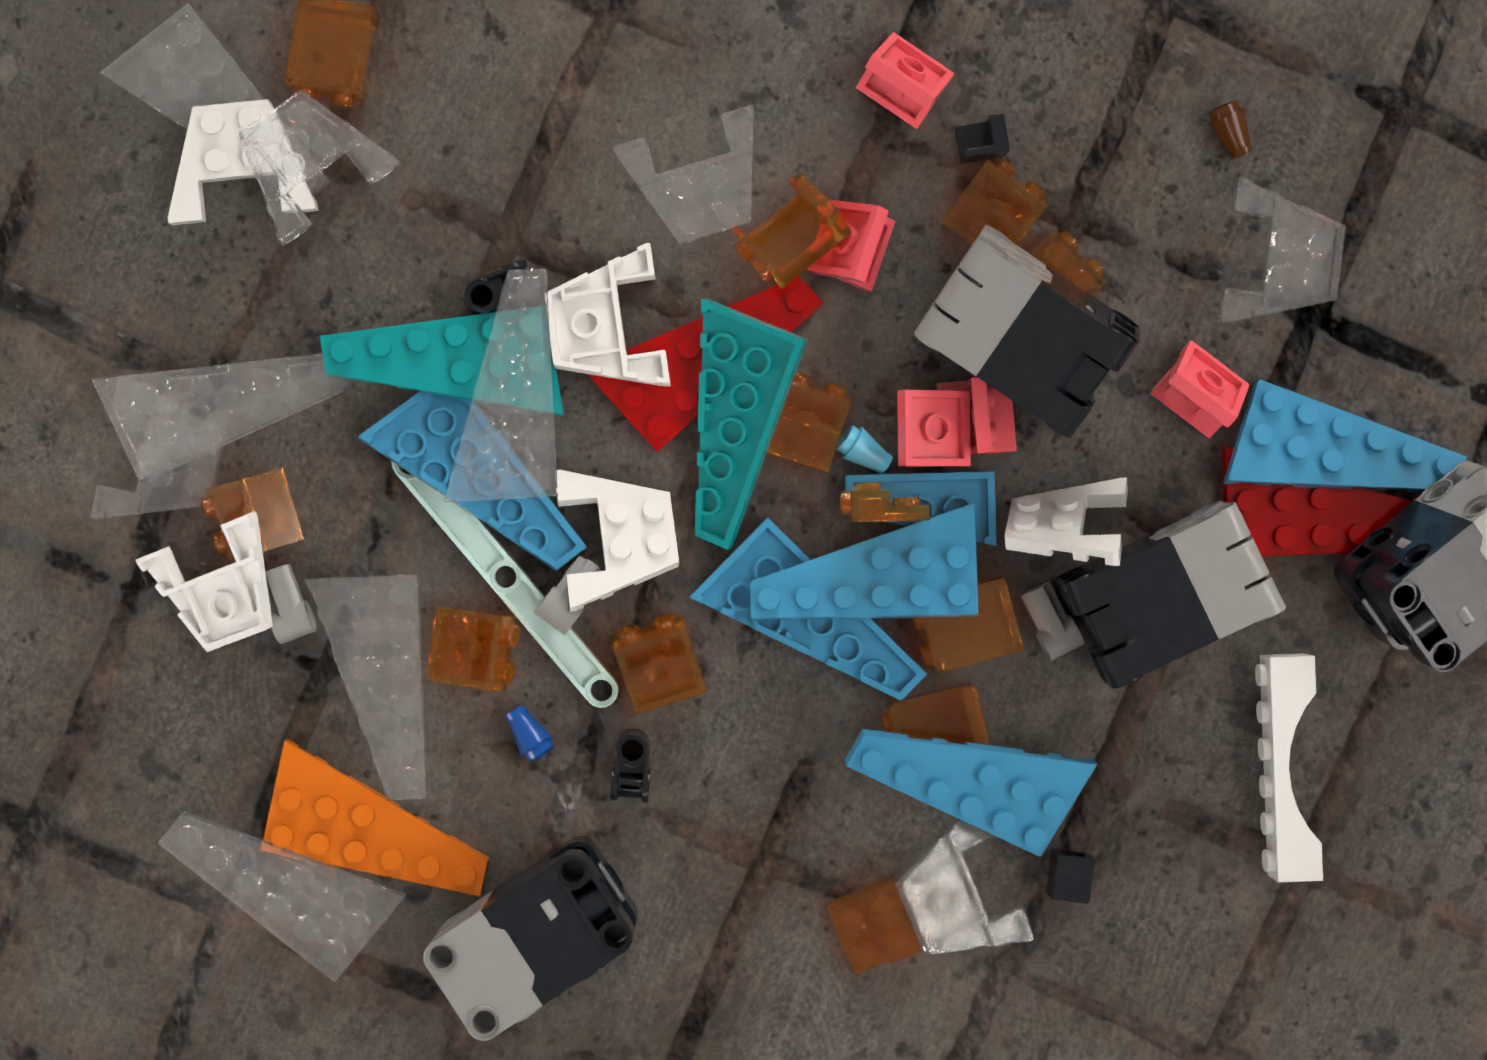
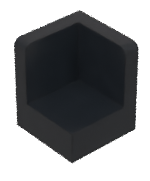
M1004 113L989 115L985 122L960 125L956 128L961 164L1003 158L1010 151Z
M1051 849L1046 893L1053 900L1089 903L1095 859L1088 853Z

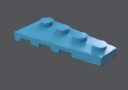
M995 471L845 475L846 513L909 526L975 502L976 542L996 546Z

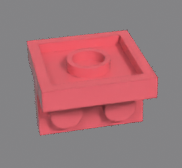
M893 32L870 57L865 66L866 71L857 84L856 89L918 129L955 73Z
M831 200L807 270L817 275L837 278L861 290L872 292L896 222L887 217L889 210L879 205Z
M1190 340L1181 350L1177 362L1153 387L1151 395L1210 439L1222 425L1228 428L1238 418L1250 384Z
M978 377L970 378L967 381L935 384L936 390L970 391L971 455L1017 451L1014 409L1011 399Z
M897 390L898 466H905V468L971 466L970 391Z

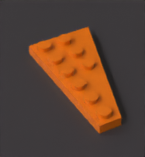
M284 740L261 850L481 896L489 862L488 856L454 836H449L420 816H415L406 811L398 803L328 765V762L299 748V745L291 740Z

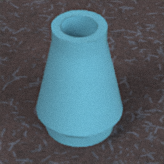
M850 425L845 430L835 448L841 453V458L874 470L879 474H883L893 459V456L887 453L863 427L857 428L854 425Z

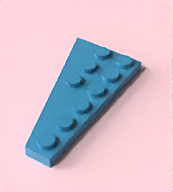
M1259 379L1253 385L1223 484L1256 483V485L1263 486L1280 484L1308 488H1370V490L1377 491L1395 489L1407 490V492H1423L1427 487L1439 481L1454 469L1457 464L1466 461L1467 456Z
M975 502L750 581L751 620L978 616Z
M862 729L844 760L847 767L1039 857L1042 856L1097 766L1093 758L1081 757L1079 760L1064 758L1061 754L1047 753V755L1025 753L1023 749L969 742H966L965 745L948 743L946 739L932 738L931 740L909 738L907 734Z

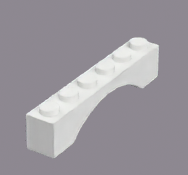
M1304 653L1260 655V664H1256L1255 680L1257 685L1261 686V701L1257 702L1256 714L1258 722L1262 723L1263 738L1258 740V755L1260 760L1264 762V775H1261L1259 778L1260 794L1262 798H1265V812L1261 813L1260 824L1262 833L1266 835L1267 849L1262 851L1263 869L1265 872H1268L1269 877L1277 882L1323 881L1322 843L1309 829L1298 810L1292 792L1289 773L1290 748L1296 726L1306 706L1316 694L1315 656Z

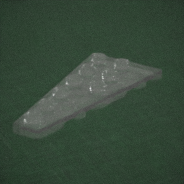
M189 3L100 72L186 130L188 129L192 107L265 100ZM278 116L291 145L292 152L303 171L311 194L314 196L331 181ZM278 175L260 177L279 190Z
M546 269L508 270L444 502L558 496Z
M322 353L91 379L141 483L350 389L346 379L326 376Z
M419 574L305 579L309 592L311 591L317 606V613L321 624L324 625L331 643L330 648L347 693L360 721L358 722L361 730L367 738L373 754L372 759L388 800L426 799L428 797Z
M186 811L180 814L158 842L161 847L334 983L407 894L286 848H278L272 843Z

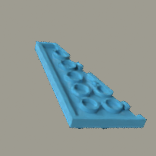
M420 391L358 436V439L555 571L587 548L474 401Z
M768 517L690 596V598L900 701L927 675L871 618L752 621L750 581L811 560Z

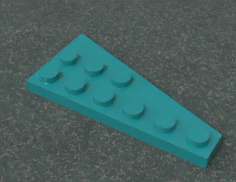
M704 298L701 299V312L704 313L703 333H700L702 372L699 373L698 432H700V451L697 452L699 488L696 491L695 536L729 550L733 548L808 339Z
M546 305L320 336L326 376L371 384L378 383L411 391L418 390L434 395L485 404H498L525 411L544 412L560 417L564 415L557 371L553 365Z

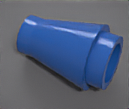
M524 705L517 707L505 716L521 757H526L529 763L543 757L555 747L551 741L553 736L527 711Z

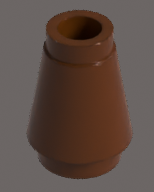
M1237 100L1223 104L1208 112L1211 119L1208 124L1229 153L1231 159L1245 155L1253 150L1250 144L1244 107H1239Z

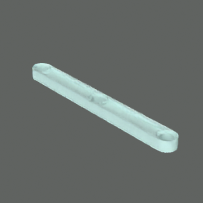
M392 461V468L395 474L585 699L593 706L599 708L611 705L619 692L618 683L572 627L563 635L534 613L545 595L481 520L412 474L402 471L401 467ZM502 566H509L516 573V581L511 587H502L496 581V572ZM605 680L610 683L612 695L609 699L600 701L593 697L591 687L595 681Z

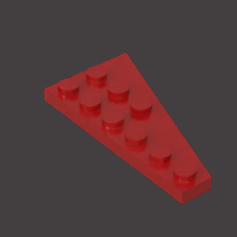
M798 275L727 307L792 333L821 307L823 302ZM703 317L626 350L627 355L665 350L671 386L663 387L587 374L657 452L664 448L698 417L699 373L702 372L700 333H703Z
M1227 446L1222 447L1223 481L1234 449ZM1256 483L1223 484L1224 502H1236L1251 533L1249 536L1253 537L1261 556L1349 553L1362 543L1370 533L1382 527L1412 502L1368 488L1332 489L1324 487H1294L1293 485L1271 484L1270 486L1256 485Z

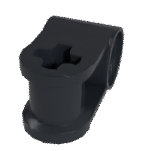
M526 260L510 263L493 273L470 282L465 288L464 297L471 311L476 315L500 312L537 298L540 293L538 289H533L525 269L528 266ZM514 277L518 279L521 290L517 289ZM479 289H488L493 294L492 301L487 306L479 307L473 304V295Z
M628 729L620 735L617 741L614 767L612 769L610 800L616 801L618 797L641 798L642 802L648 803L650 739L642 730ZM631 739L639 741L643 746V752L638 756H629L623 750L624 742Z

